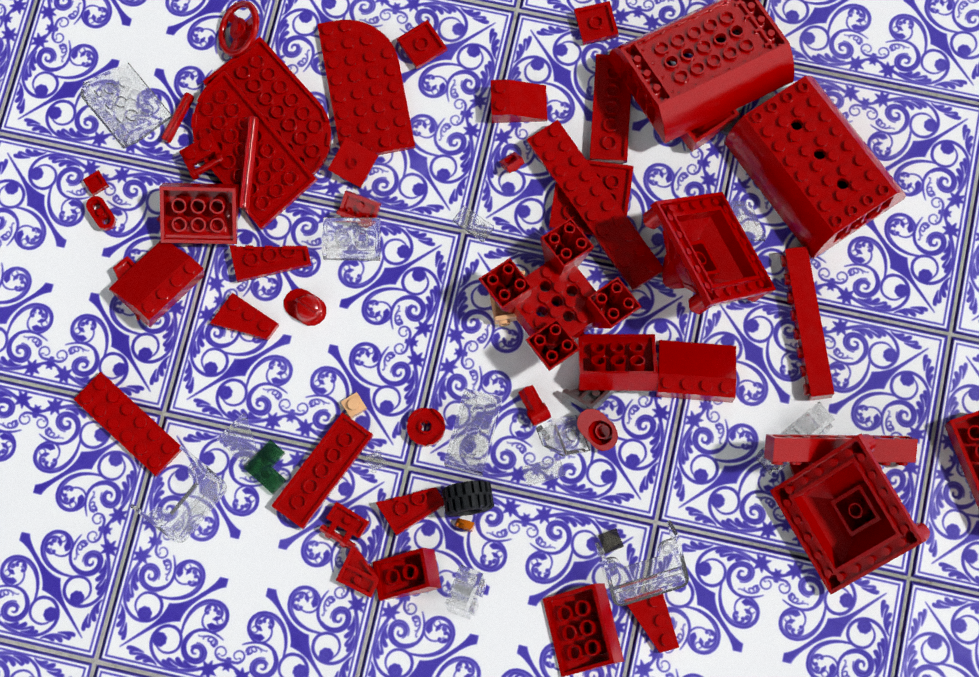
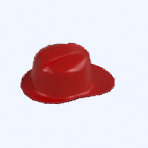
M294 289L284 299L286 312L305 325L315 326L325 319V303L307 290Z
M586 409L580 413L577 419L578 429L592 446L601 451L613 448L618 440V432L614 423L596 409Z

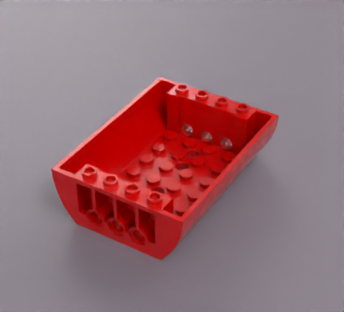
M716 0L612 49L608 59L664 143L678 138L794 81V60L790 43L759 0ZM738 30L740 35H735L732 31ZM719 37L724 38L725 42L720 43L716 39ZM690 53L693 55V57L686 58L683 56V54ZM670 60L675 61L676 65L670 66L667 62Z

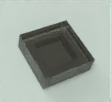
M616 528L598 535L605 554L624 547Z

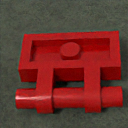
M336 501L326 517L332 524L330 527L322 524L319 531L324 533L326 538H332L340 543L339 546L344 549H351L353 545L356 546L355 543L350 541L352 536L360 539L370 522ZM337 527L347 531L345 536L336 532Z

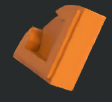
M457 518L454 525L463 530L473 532L475 523Z

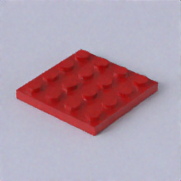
M587 160L627 216L634 166ZM555 183L549 229L553 230L569 218H572L584 234L592 235Z

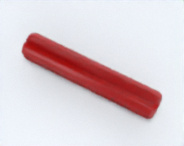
M184 93L161 136L164 142L171 143L194 100L192 94Z

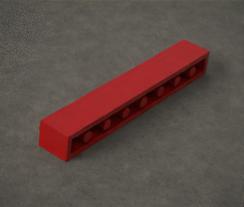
M808 246L785 249L782 256H780V263L785 268L783 279L784 284L788 285L789 290L787 292V301L791 303L792 307L790 319L795 324L793 329L794 339L798 340L799 347L796 348L797 357L798 359L801 358L802 363L800 374L805 379V384H803L804 395L808 396V401L832 398L835 393Z
M766 434L764 458L770 460L771 464L783 465V462H789L792 465H801V462H807V464L811 465L857 435ZM871 435L876 442V448L872 453L880 465H890V462H896L897 465L903 466L908 465V463H916L918 439L910 436Z

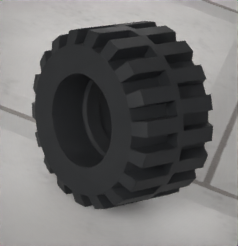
M488 481L460 482L449 485L442 490L445 514L449 516L473 515L489 511L494 507L491 483Z

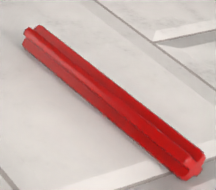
M249 116L247 123L238 207L241 209H249L259 126V118L255 116Z

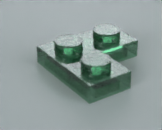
M270 439L244 469L274 495L285 483L286 479L273 467L286 453Z

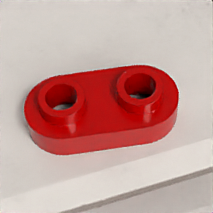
M99 196L89 198L86 208L99 228L104 231L113 229L116 225V218L105 201ZM96 205H100L99 209H94ZM105 220H110L108 224H104Z

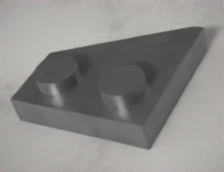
M578 385L577 389L571 391L564 389L562 397L584 410L597 409L615 391L579 390Z

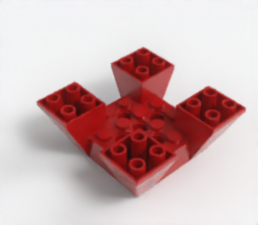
M569 218L540 238L545 264L526 277L509 258L479 278L481 284L503 311L516 315L517 321L530 336L525 341L549 371L581 349L574 341L576 338L591 328L611 329L642 307L619 277H616L597 291L578 269V266L593 250L594 246L572 218ZM540 288H546L548 291H542ZM567 292L573 293L574 296H569ZM555 302L559 304V306H554L552 303ZM537 313H542L544 317L538 316ZM564 317L569 318L571 321H565Z

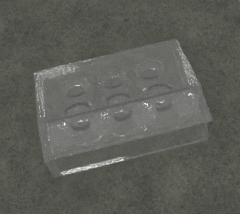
M129 63L83 82L80 96L123 149L138 143L173 116Z

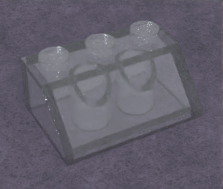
M323 217V259L380 261V218Z

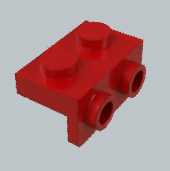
M346 190L340 209L336 211V214L341 215L340 218L346 221H351V219L358 221L360 226H372L376 222L381 202Z

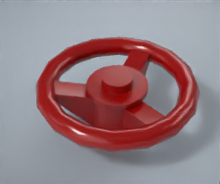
M246 0L235 2L222 17L218 31V41L220 48L227 56L237 57L243 55L256 40L260 18L258 10L252 2ZM244 7L249 9L252 17L245 21L234 13ZM228 22L231 23L230 35L233 38L230 48L227 46L225 39Z

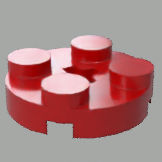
M419 408L415 410L407 421V433L410 439L422 447L437 444L443 438L446 430L443 416L432 408ZM422 423H430V431H422Z

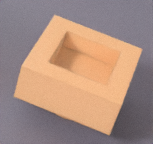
M357 392L341 401L342 406L351 419L367 410L366 405Z

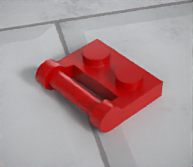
M212 133L179 151L193 180L200 178L199 175L218 164L222 165L227 162ZM216 154L215 158L195 168V165Z

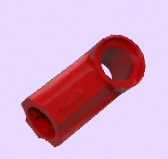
M533 385L527 386L518 392L533 426L552 418L546 404L542 403Z

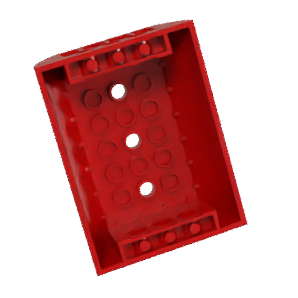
M804 76L745 114L734 125L724 141V144L803 247L808 246V252L812 259L874 220L906 197L905 192L812 76ZM797 122L801 124L802 128L795 130L791 124ZM818 151L822 152L825 157L823 159H817L814 156V153ZM839 181H844L847 183L848 187L845 189H841L838 187L837 183Z

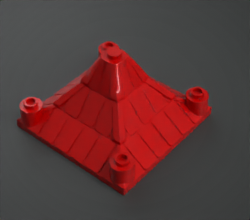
M723 192L655 201L650 205L651 208L643 214V223L646 227L656 229L661 225L664 229L662 231L666 249L662 270L664 285L670 289L686 288L694 292L695 295L688 300L689 308L693 313L702 314L714 305L745 298L756 302L764 295L776 290Z
M861 433L770 490L830 595L926 542L930 536V531L925 524L914 523L901 499L873 456L872 452L876 448V442L869 434L862 435Z

